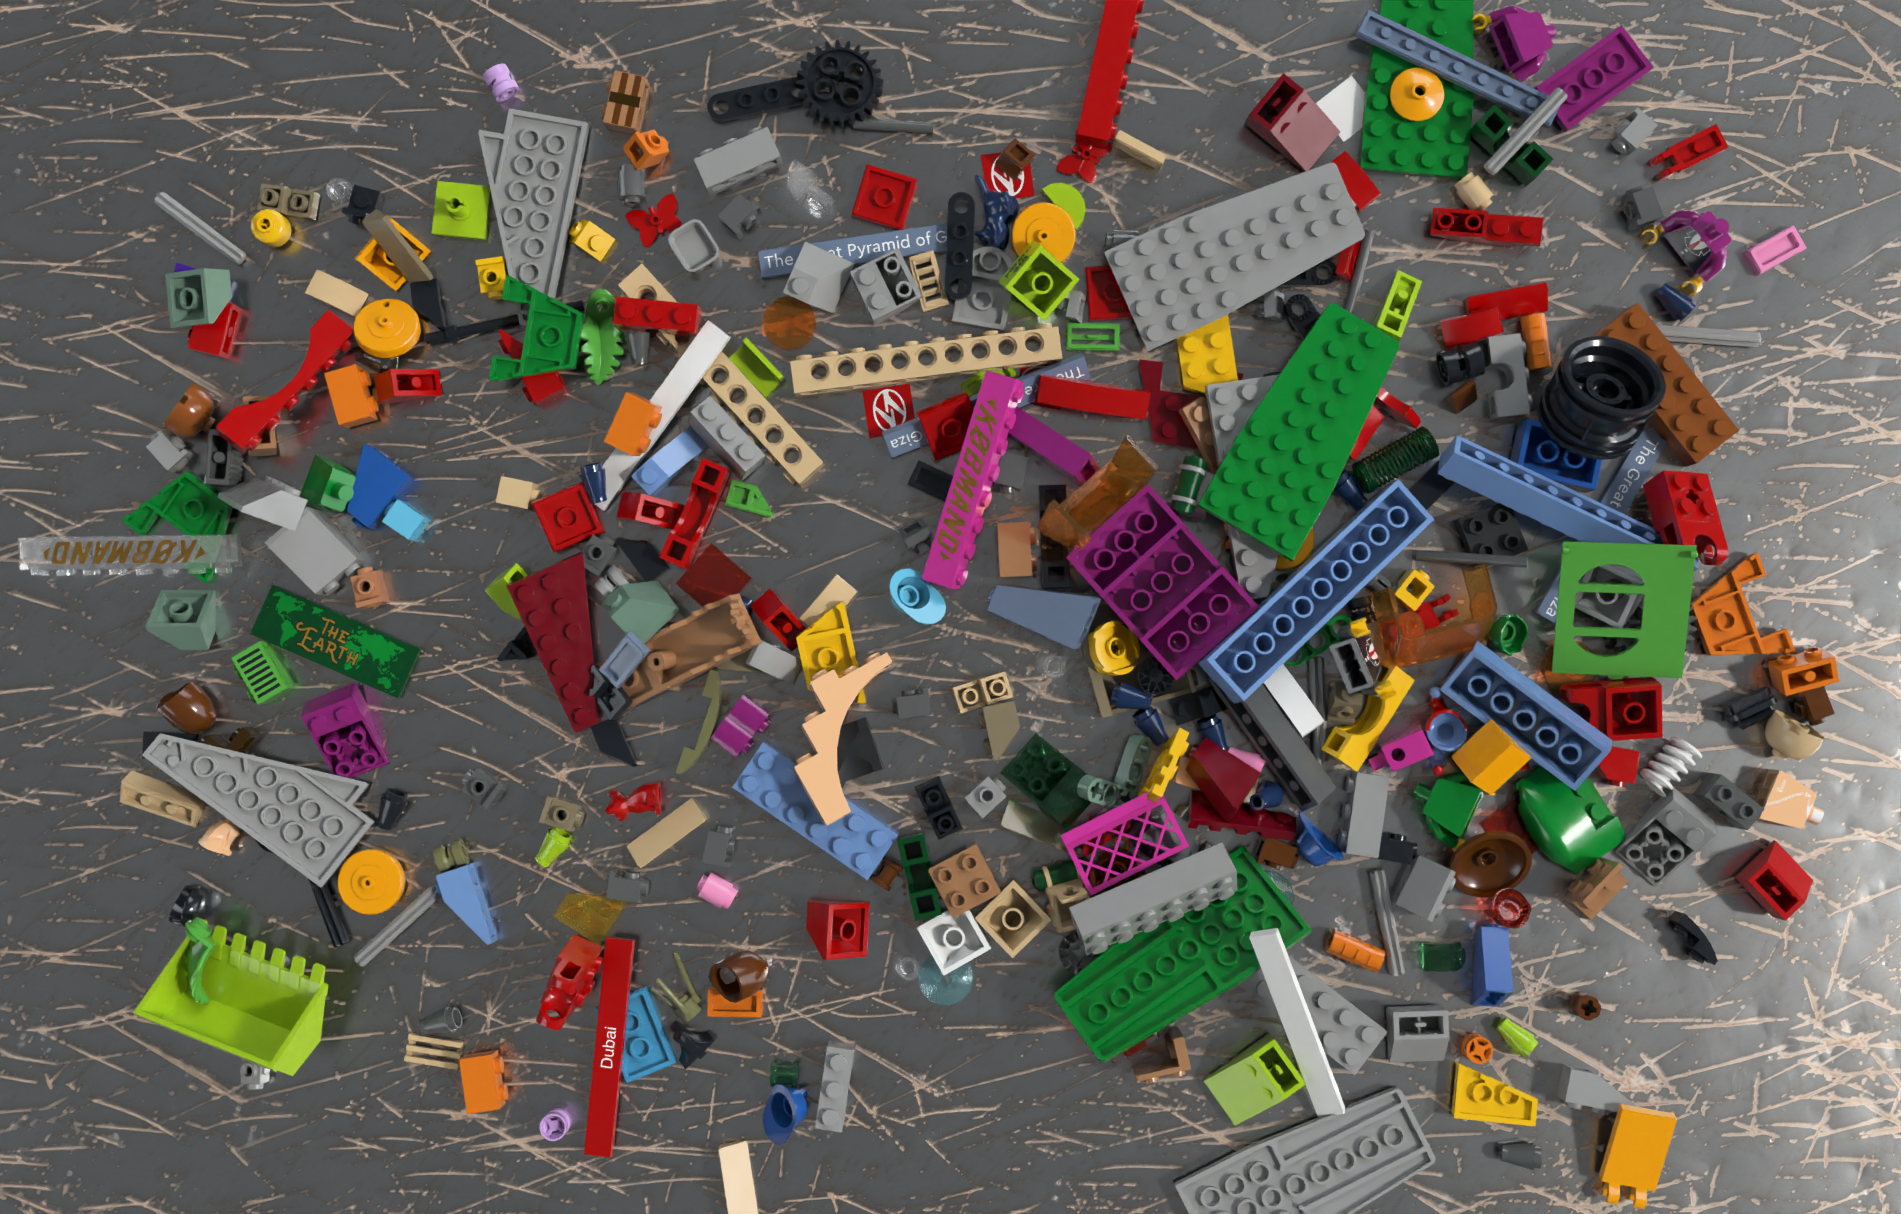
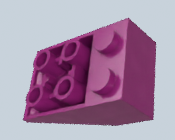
M356 683L304 703L301 718L333 775L352 778L389 763L369 707Z

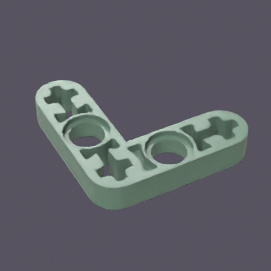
M1138 733L1133 734L1127 742L1114 782L1089 774L1085 775L1078 783V796L1113 809L1135 799L1151 753V739Z

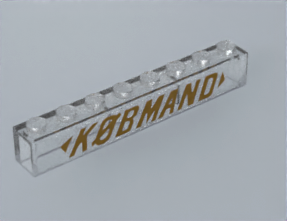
M241 534L40 536L18 538L19 570H31V575H49V570H57V575H74L75 570H83V575L101 574V570H109L110 575L127 574V569H136V574H153V569H162V574L180 573L179 569H188L189 574L206 573L207 568H215V573H232V568L242 567Z

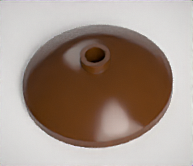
M1505 831L1484 832L1469 838L1456 849L1451 857L1449 869L1456 872L1454 876L1456 879L1455 886L1461 892L1474 897H1493L1512 890L1525 879L1531 868L1532 855L1526 842L1513 833Z

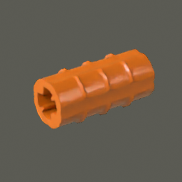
M1545 313L1520 317L1521 332L1526 344L1525 358L1528 370L1534 371L1553 367Z
M1335 929L1330 933L1325 946V952L1375 973L1380 970L1385 957V950Z

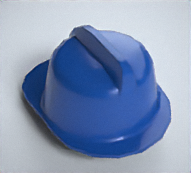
M1299 811V817L1305 828L1296 840L1298 854L1315 867L1324 865L1333 858L1342 860L1343 854L1339 847L1326 834L1320 831L1303 812Z
M777 1084L773 1087L764 1109L763 1126L767 1137L774 1144L781 1145L786 1143L794 1127L806 1118L808 1110L806 1098L808 1092L805 1089L786 1088L782 1084Z

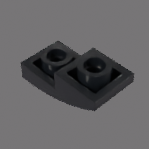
M939 776L915 787L938 840L963 829Z
M1674 911L1669 920L1676 925L1674 929L1687 938L1683 945L1691 950L1689 955L1700 964L1707 962L1715 965L1718 960L1706 935L1686 914Z

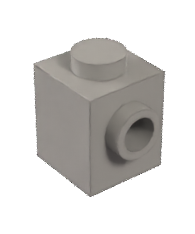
M987 775L964 796V799L984 818L1007 797L1003 792L1007 787L996 776L991 779Z

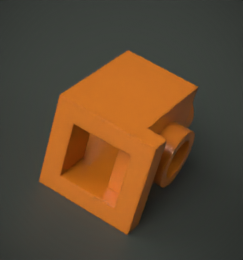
M655 129L643 133L635 132L622 148L637 170L659 164L669 153L667 140L663 136H659ZM641 148L644 152L642 157L637 151V149Z

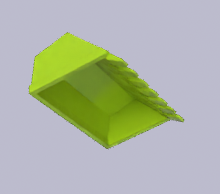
M217 925L212 935L217 945L203 968L201 980L204 993L210 1001L208 1004H200L199 1001L195 1002L191 996L190 984L186 980L187 972L184 969V965L188 962L187 951L195 944L187 936L136 1007L133 1014L271 1071H280L293 1076L321 1041L325 999L329 985L324 983L326 967L315 963L313 964L310 977L304 975L306 959L296 955L293 957L290 969L285 968L286 952L280 948L273 949L271 960L267 961L265 960L266 944L259 940L254 941L251 954L246 953V935L238 932L235 933L231 946L226 945L227 929Z

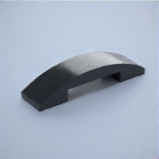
M1039 485L1043 589L1070 588V564L1066 558L1068 556L1066 485Z

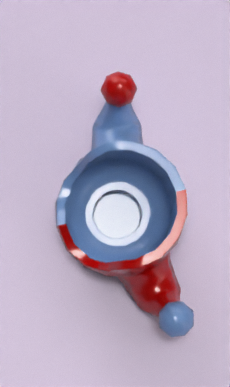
M1432 687L1429 691L1431 696L1429 701L1430 717L1425 723L1424 734L1434 754L1430 756V762L1433 766L1432 771L1438 777L1442 776L1445 772L1444 767L1447 765L1450 752L1456 751L1465 742L1468 730L1462 717L1455 711L1447 708L1444 699L1440 696L1441 690L1438 687Z

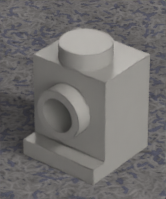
M1637 107L1615 130L1618 135L1612 141V145L1618 152L1625 153L1628 156L1643 143L1658 124Z
M164 430L154 434L151 438L152 442L146 446L167 471L177 474L198 456L194 451L184 449L186 444L181 438L175 434L173 436L169 435Z

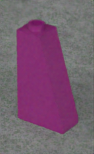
M1016 406V421L1013 428L1009 429L1007 437L1085 490L1100 469L1093 456Z

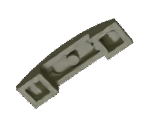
M710 669L702 693L703 696L712 698L696 747H684L675 773H685L700 759L712 740L710 737L717 728L722 706V685L720 674L717 670Z

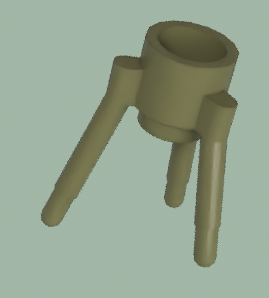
M673 952L676 965L690 997L684 994L678 999L660 978H656L655 982L674 1004L653 987L649 988V992L670 1009L677 1018L680 1017L686 1023L701 1011L698 1005L701 999L696 994L678 953Z

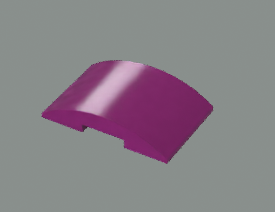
M1149 484L1066 557L1175 680H1178L1259 608L1254 600L1226 569L1219 564Z

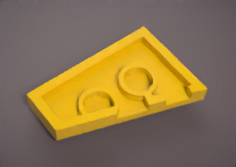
M1456 1062L1451 1113L1453 1118L1536 1126L1538 1104L1536 1097Z

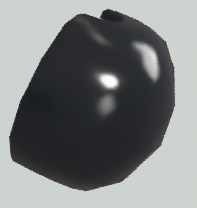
M186 885L177 898L168 921L178 926L186 927L185 923L188 920H193L196 917L202 919L207 906V898L204 891L195 886Z

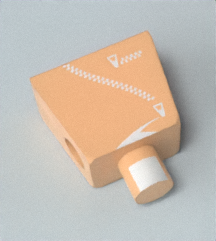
M1768 769L1755 800L1764 808V811L1757 819L1802 829L1806 821L1818 825L1824 816V811L1813 806L1816 799L1815 792L1783 771Z

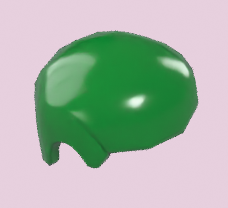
M1516 614L1499 616L1490 627L1489 638L1491 645L1498 652L1512 656L1513 653L1522 651V645L1527 639L1529 630L1526 621Z

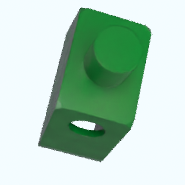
M315 455L300 496L307 500L305 506L320 511L343 512L347 501L351 500L354 495L353 485L356 476L340 463Z

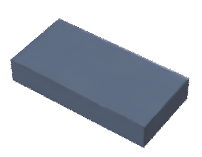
M630 632L626 634L599 668V671L618 689L623 686L651 650Z

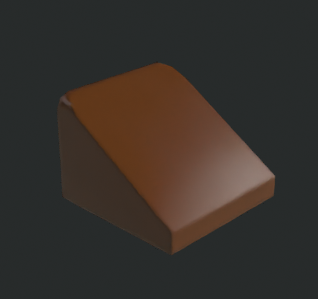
M1015 138L1000 153L995 164L1015 180L1036 155Z
M1469 380L1445 397V401L1455 414L1460 413L1477 400L1476 383L1474 380Z

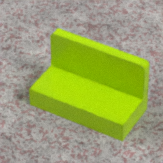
M745 337L742 340L744 344L729 359L753 386L767 398L786 380L750 340Z

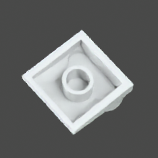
M947 909L942 912V915L935 916L917 927L943 975L948 974L991 949L982 928L974 919L975 916L971 909L957 917H952Z

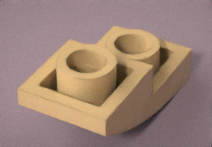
M316 270L304 293L353 318L361 310L368 296V293L320 270Z
M836 574L819 592L816 599L800 615V619L810 626L840 601H844L846 606L857 593V590Z
M1005 671L950 688L958 714L1013 697Z

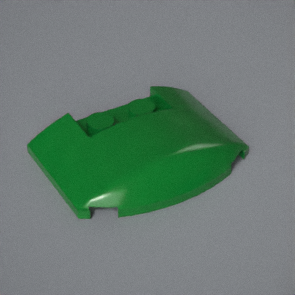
M1540 765L1514 783L1515 790L1519 789L1520 804H1517L1518 810L1531 838L1552 862L1570 869L1569 873L1577 875L1626 840L1618 816H1613L1589 777L1574 791Z

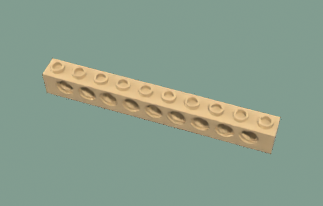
M640 264L618 284L623 291L620 294L621 297L642 299L644 294L650 292L654 294V300L677 302L643 264ZM659 330L655 334L666 347L670 343L677 350L674 355L678 360L695 339V337H690L687 343L680 344L677 341L679 335H672L670 332ZM721 351L699 383L702 386L707 383L713 389L710 395L720 406L725 402L731 409L728 415L738 426L742 422L749 429L746 433L747 436L756 445L761 442L766 447L767 451L764 454L774 465L779 462L786 469L782 474L792 485L797 482L800 486H803L825 466L824 462ZM718 371H724L727 374L726 380L721 384L714 383L713 377ZM735 391H743L745 393V398L741 403L736 404L731 401V396ZM755 410L763 412V418L759 423H751L749 421L750 414ZM772 430L781 432V439L777 443H769L767 441V435ZM790 450H797L799 452V459L795 463L785 461V455Z
M1046 323L1036 325L1034 330L1025 331V327H1015L1009 329V333L999 334L997 330L983 332V336L972 337V334H961L956 336V340L945 341L944 337L929 339V343L919 344L918 341H907L902 343L903 347L892 348L891 344L876 346V350L865 351V348H854L849 350V354L839 355L838 351L823 353V357L812 358V355H800L796 357L795 361H790L794 394L796 397L970 375L991 368L993 369L990 371L1006 370V368L1016 369L1054 364L1062 360L1058 326L1052 327V324ZM1030 339H1034L1039 342L1040 349L1035 352L1029 351L1025 343ZM1002 343H1009L1013 346L1014 351L1009 355H1003L998 347ZM977 346H982L986 349L987 355L984 358L978 359L973 356L972 350ZM949 350H956L960 353V359L956 362H950L945 358V354ZM929 353L933 356L934 361L930 365H922L918 361L920 355ZM904 357L907 360L906 366L902 369L894 368L892 365L894 358ZM870 360L878 361L880 363L879 370L873 373L868 372L865 369L867 362ZM845 363L851 364L854 367L853 372L848 376H843L839 373L840 366ZM824 367L827 370L826 376L823 379H815L812 376L815 368Z

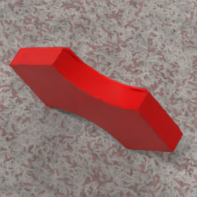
M1381 386L1374 404L1388 412L1396 421L1417 429L1422 421L1412 407L1392 396Z

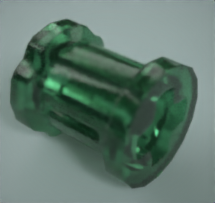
M771 1062L770 1087H774L775 1084H783L798 1088L799 1063H794V1065H777L776 1062Z

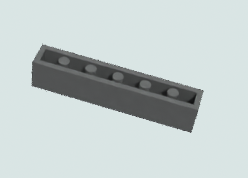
M1211 677L1207 678L1301 812L1318 805L1337 788L1263 684L1245 701L1234 704Z

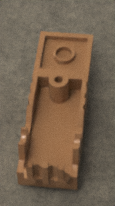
M740 594L729 595L720 601L704 605L703 608L691 612L692 615L688 618L671 624L670 627L663 628L659 633H655L645 643L651 651L623 686H621L633 701L628 709L665 690L676 688L762 643ZM606 659L597 663L596 665H599L601 667L603 663L606 661Z

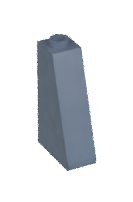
M1002 584L997 585L996 588L994 587L988 597L990 604L987 610L1067 647L1078 649L1082 648L1102 598L1097 595Z

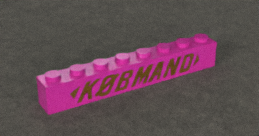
M986 370L922 579L950 589H960V586L965 583L968 574L966 570L968 560L972 559L976 549L974 541L976 535L980 533L983 527L984 519L982 515L992 498L991 486L999 476L1000 467L998 464L1001 455L1005 454L1008 447V440L1006 438L1009 429L1013 428L1016 421L1015 409L1017 403L1021 402L1024 395V382Z

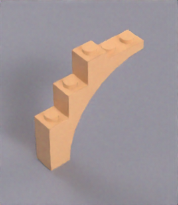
M877 652L865 659V665L858 669L855 665L849 667L841 673L843 677L840 679L834 669L830 672L824 669L813 675V681L809 684L824 713L820 714L819 711H815L804 718L806 723L802 724L801 728L816 755L812 757L811 753H808L797 759L798 765L793 770L825 827L851 812L842 792L837 770V746L841 725L847 710L858 693L875 676L891 666L892 660L888 653L880 655Z

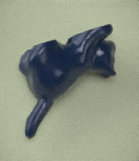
M975 175V180L984 198L983 205L986 224L982 230L975 232L974 235L980 238L988 247L997 245L1000 249L1005 250L1010 237L1008 221L1017 217L1019 212L1018 201L1007 191H989L985 180L980 175Z

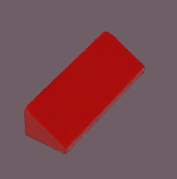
M1547 282L1467 297L1463 300L1466 314H1469L1473 310L1498 306L1501 320L1547 312Z

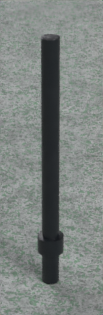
M583 300L566 304L579 312L585 311ZM515 314L459 327L457 325L446 326L445 331L427 333L424 336L427 344L446 340L450 343L459 341L460 337L520 324L518 315Z

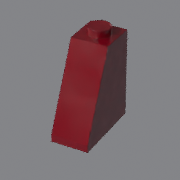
M1205 738L1200 746L1194 744L1188 753L1187 758L1190 759V762L1185 770L1223 820L1229 823L1261 773L1208 738Z

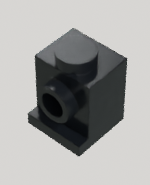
M1382 831L1379 857L1377 859L1411 865V859H1415L1417 854V843L1406 841L1407 836L1390 833V838H1388V833Z

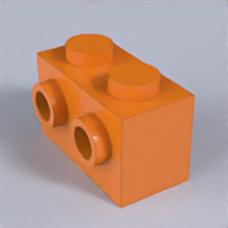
M354 364L324 373L338 425L350 428L378 420L376 412L379 411L375 397L370 394L368 386H371V379L367 370Z
M626 392L604 442L632 456H640L641 453H645L651 442L649 438L653 428H657L661 421L662 414L660 412L662 406L635 393Z
M1809 647L1804 649V652L1795 655H1780L1777 657V660L1768 662L1772 687L1785 696L1840 682L1835 656L1821 647Z
M498 1049L466 1054L459 1059L467 1114L499 1110L506 1104L505 1100H508V1088L502 1082L501 1073H504V1061L502 1056L499 1057Z

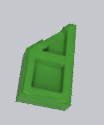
M731 479L724 502L725 506L773 519V513L757 486Z

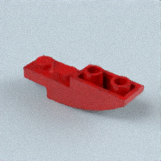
M1433 207L1430 232L1432 236L1491 246L1512 247V245L1540 247L1544 217L1488 214L1489 211Z

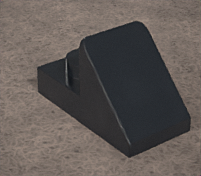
M1212 686L1168 700L1176 726L1199 718H1206L1228 709Z

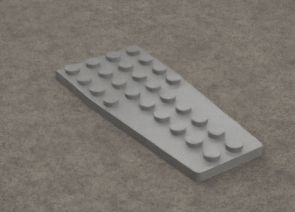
M1328 163L1179 217L1105 251L1104 254L1147 351H1150L1216 321L1362 240L1365 237V231L1335 163Z
M1392 1087L1345 1106L1344 1114L1321 1116L1248 1145L1174 1182V1185L1189 1214H1353L1434 1164L1436 1158L1403 1092L1398 1087Z

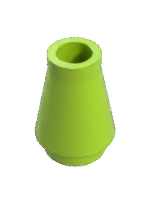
M554 826L552 829H548L540 850L535 857L536 862L541 866L549 867L570 846V840L572 839L570 833Z
M1507 1017L1496 1027V1030L1501 1034L1516 1055H1521L1523 1058L1528 1056L1538 1044V1041L1534 1039L1535 1035L1511 1022Z

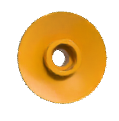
M1411 68L1403 71L1396 77L1390 89V101L1394 110L1401 117L1409 121L1419 122L1431 118L1439 111L1444 100V89L1440 79L1433 72L1424 68ZM1415 88H1421L1424 94L1422 96L1417 95Z

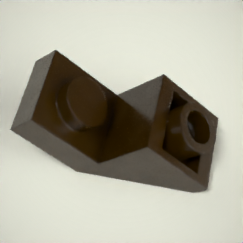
M242 727L232 733L229 738L230 743L219 734L204 736L198 742L245 753L259 736L260 732L253 727Z

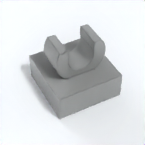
M1071 290L1069 299L1064 298L1056 308L1059 309V312L1066 313L1065 317L1071 323H1082L1087 298L1081 291Z

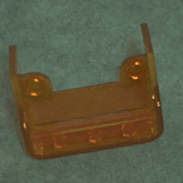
M1129 435L1126 436L1112 460L1061 504L1055 499L1050 502L1037 528L1044 536L1072 550L1077 547L1082 550L1092 540L1090 535L1149 483L1159 466Z
M1487 563L1462 569L1470 599L1469 608L1472 618L1425 630L1422 618L1417 613H1399L1393 587L1370 592L1386 658L1389 663L1396 665L1398 668H1407L1468 652L1477 640L1484 646L1487 644L1497 612V602Z

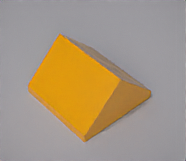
M389 217V220L423 261L430 253V250ZM374 237L369 240L355 257L357 261L395 291L407 280Z
M1492 719L1485 723L1451 755L1470 782L1490 795L1498 790L1531 759V756Z

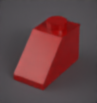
M228 302L213 324L193 326L187 336L188 349L197 353L229 360L242 308Z
M389 369L374 376L378 403L408 402L442 396L438 369Z
M622 491L617 517L673 530L683 512L684 505L641 493Z
M769 588L750 607L761 621L792 652L798 647L796 636L805 630L806 627Z
M1611 746V751L1594 771L1598 777L1608 779V785L1624 787L1625 782L1635 784L1640 751Z

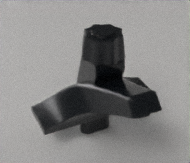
M674 1021L670 1025L671 1030L674 1032L673 1040L681 1046V1055L678 1060L684 1069H687L697 1058L701 1059L707 1053L706 1049L715 1041L709 1031L696 1034L683 1027L678 1021Z

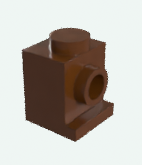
M1825 686L1788 696L1794 697L1796 713L1803 721H1808L1810 726L1826 722L1825 717L1835 714Z
M1261 837L1254 859L1261 864L1266 859L1265 865L1281 871L1282 866L1294 869L1299 854L1296 853L1297 848L1273 838Z

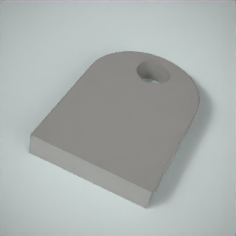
M981 247L973 251L972 290L964 300L955 301L952 323L1000 332L1005 331L1011 292L998 281L1013 264L1005 252L995 247ZM991 254L997 258L998 263L995 267L987 268L984 266L982 260L986 255ZM959 279L957 293H962L966 289V284L963 280Z

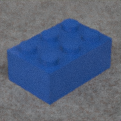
M1526 419L1518 423L1510 458L1511 461L1574 491L1587 493L1596 490L1602 460L1586 458L1563 448L1548 435L1540 421Z

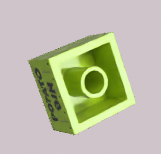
M1032 240L998 282L1045 321L1080 279L1045 248Z

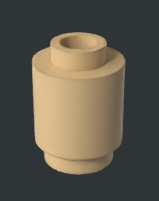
M1472 172L1454 185L1458 190L1456 192L1470 210L1477 209L1483 211L1493 203L1490 198L1494 194L1478 175L1475 177Z

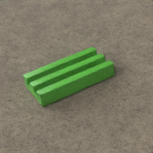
M1066 323L1065 351L1119 352L1120 324ZM1072 330L1114 331V335L1072 334ZM1072 340H1074V341H1114V345H1104V344H1071V343H1072Z

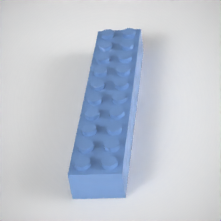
M1399 479L1385 485L1258 605L1259 608L1210 650L1198 664L1234 704L1245 701L1416 538L1434 518Z

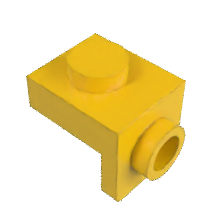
M585 219L574 223L569 231L571 236L568 239L570 243L578 246L600 262L615 240L595 224Z

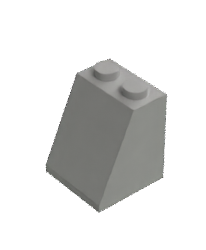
M309 507L303 510L295 531L282 527L264 542L315 594L330 595L340 587L339 582L346 576L349 578L355 575L356 570L361 569L359 565L365 561L325 512Z

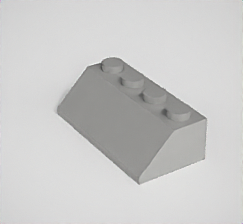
M265 476L264 480L254 477L219 492L217 498L240 512L293 531L296 530L307 500L300 496L301 491L269 476Z

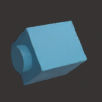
M397 499L396 502H391L385 509V518L382 522L408 540L416 542L431 519L405 501Z

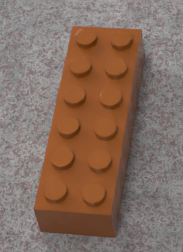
M1639 303L1624 310L1592 335L1612 337L1628 342L1641 349L1659 366L1665 379V396L1649 419V422L1661 438L1667 441V445L1684 467L1697 464L1739 431Z

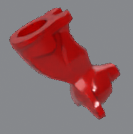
M660 782L639 786L627 797H624L617 790L609 791L611 800L605 812L606 814H612L618 821L625 820L629 812L640 814L646 811H653L657 815H661L663 801Z

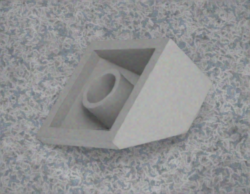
M805 241L783 293L812 306L834 313L854 263Z

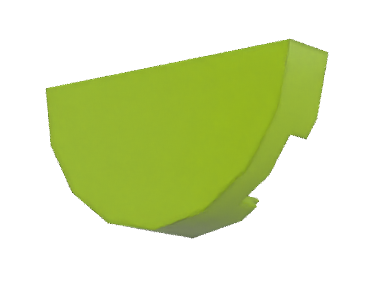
M1053 183L1042 188V193L1052 204L1061 207L1069 214L1074 223L1075 231H1077L1083 223L1086 212L1085 201L1080 192L1073 186L1065 183Z

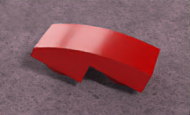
M1346 151L1330 162L1337 165L1349 196L1356 203L1357 206L1355 208L1359 212L1381 196V193L1371 179Z
M1498 306L1473 310L1469 314L1442 319L1440 322L1446 348L1503 333Z

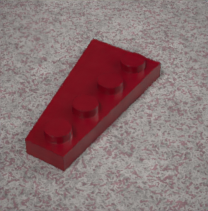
M1191 790L1188 804V828L1197 829L1199 824L1209 826L1210 831L1221 832L1223 827L1234 829L1236 834L1247 835V833L1254 831L1260 837L1289 841H1294L1297 833L1296 817H1292L1284 812L1277 813L1266 809L1255 810L1251 805L1242 803L1228 823L1223 820L1202 791Z

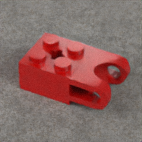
M1663 470L1643 484L1655 533L1661 535L1663 544L1697 545L1698 557L1701 563L1705 565L1718 566L1727 559L1728 546L1708 474ZM1712 546L1715 548L1714 556Z
M1653 677L1565 683L1560 686V695L1566 701L1583 704L1584 710L1580 717L1612 741L1663 737L1662 684Z
M575 934L557 956L540 1001L542 1005L536 1017L537 1023L557 1031L563 1027L576 1007L581 1009L586 997L590 996L594 988L595 981H593L595 973L598 974L604 962V958L600 957L603 946ZM549 1010L557 1012L559 1017H550L547 1013Z

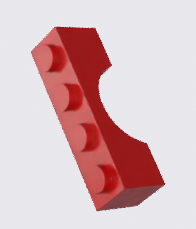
M702 458L693 478L684 510L677 524L669 533L659 558L684 569H689L731 473L728 468Z

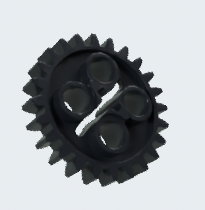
M836 40L835 47H831L828 42H825V50L815 46V55L810 52L807 53V61H801L800 68L802 70L797 71V78L800 80L796 81V88L800 89L798 99H805L803 101V108L812 107L810 110L811 117L818 113L820 114V123L827 118L829 119V126L832 127L836 120L839 121L840 127L843 128L844 121L846 120L849 121L851 126H854L856 117L863 122L865 119L864 112L868 115L873 114L872 106L878 107V98L882 97L883 90L880 87H883V79L879 78L881 76V69H874L877 60L868 61L869 51L860 54V45L852 50L850 49V41H847L845 47H841L839 40ZM831 65L836 70L828 72L824 70L823 67ZM857 71L862 76L854 78L849 73ZM838 82H843L842 86H837ZM820 90H826L830 93V95L823 97L820 96L817 92ZM846 96H852L856 99V101L853 103H849L845 101L844 98Z

